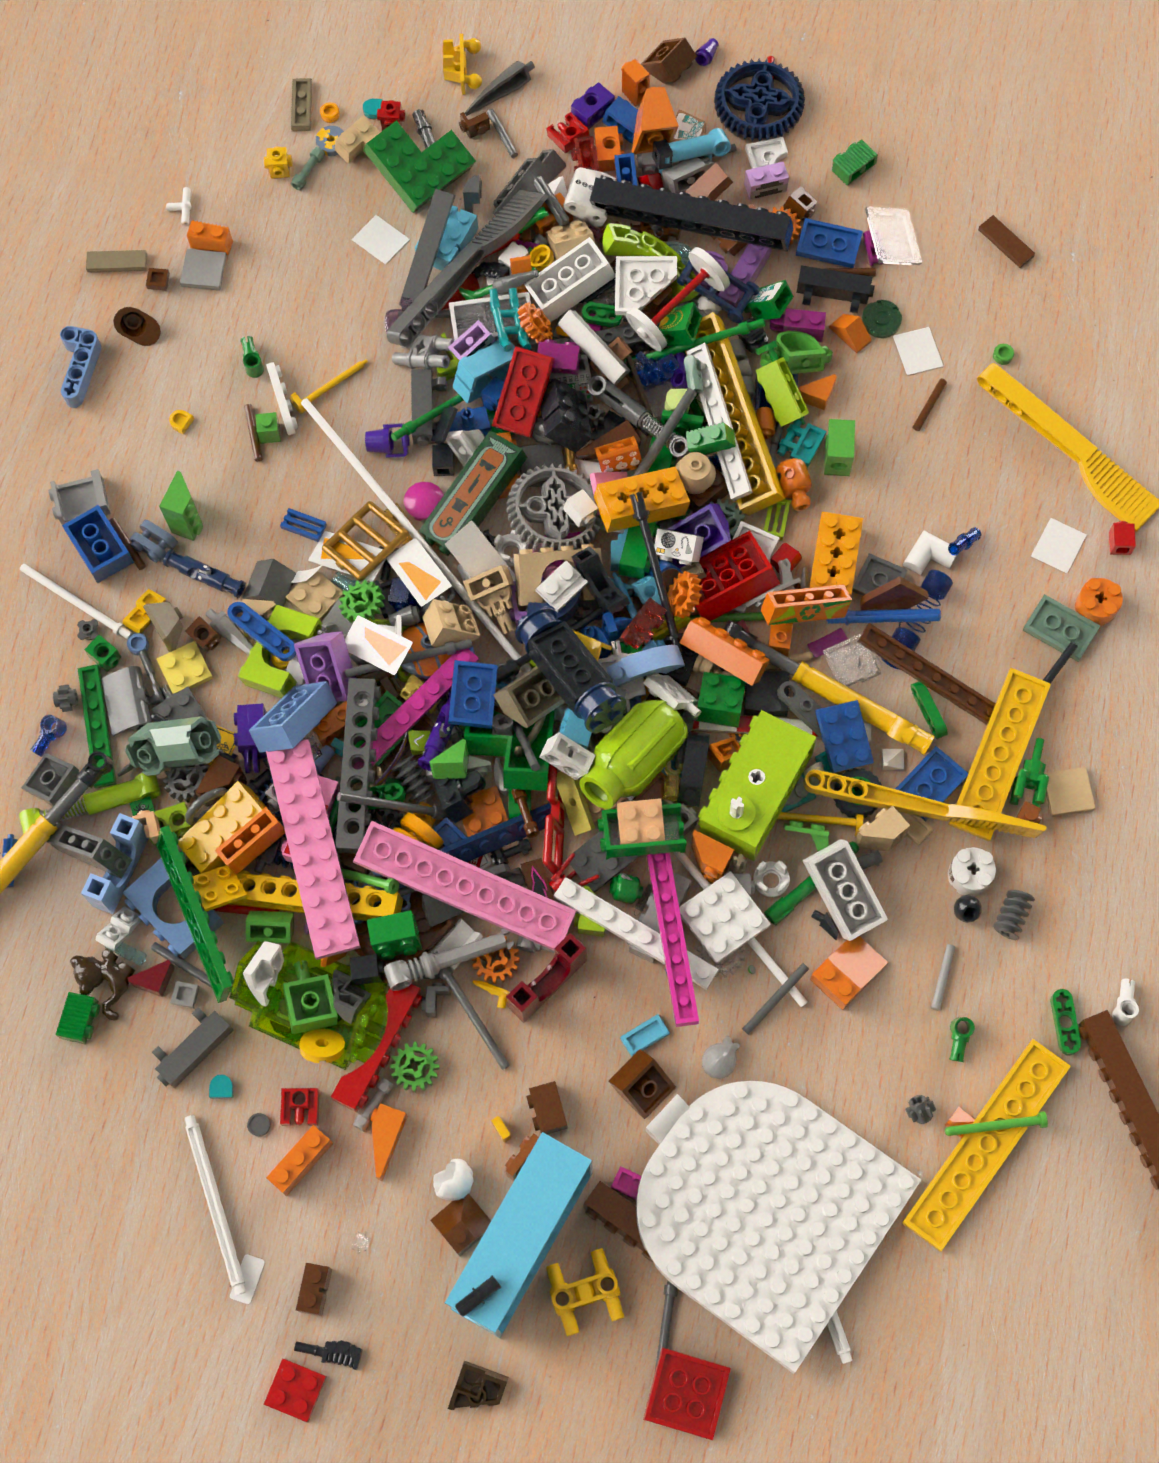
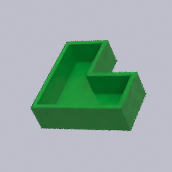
M397 120L367 142L363 149L412 213L433 198L435 189L443 191L469 171L476 162L452 129L421 152Z
M494 711L493 717L501 713ZM551 711L546 715L542 729L531 745L540 765L538 771L531 769L525 754L521 757L515 756V748L520 746L514 729L513 736L492 735V728L465 726L464 739L466 740L470 755L505 757L503 770L505 789L547 791L549 763L541 759L540 755L547 740L554 736L555 711ZM535 723L527 728L522 726L526 737L532 731Z

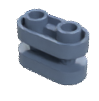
M146 519L140 525L143 533L135 532L130 538L132 542L130 544L131 547L138 552L143 551L147 553L148 558L155 563L158 561L163 562L167 553L165 551L166 547L174 549L178 544V541L170 533ZM149 538H153L154 540L158 541L159 544H155L154 542L149 540Z

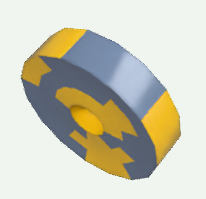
M337 126L323 127L316 135L317 147L321 148L326 156L339 155L335 151V139L344 131Z

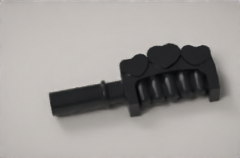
M482 262L471 272V274L475 273V278L484 275V277L488 276L489 278L498 279L510 275L509 267L497 262Z
M343 1340L338 1342L327 1341L325 1347L296 1341L294 1351L322 1357V1363L327 1361L333 1364L338 1363V1365L343 1364V1366L348 1365L350 1368L353 1367V1370L358 1369L362 1353L361 1348H357L355 1345H351L350 1342Z

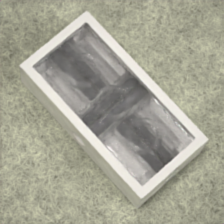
M529 292L517 293L520 307L528 302L531 304ZM509 295L498 296L500 310H509ZM490 297L449 303L455 340L478 320L492 334L495 340H498V333L490 307ZM502 318L504 327L515 326L514 318ZM518 334L507 335L510 341L518 340Z

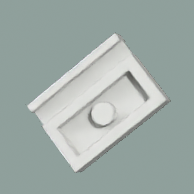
M565 561L536 588V592L550 606L555 608L556 612H559L587 585L588 581L582 578L581 574Z

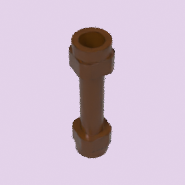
M513 789L511 792L515 803H518L525 823L523 826L528 838H534L540 832L536 821L532 819L526 800L528 798L526 792L521 789Z

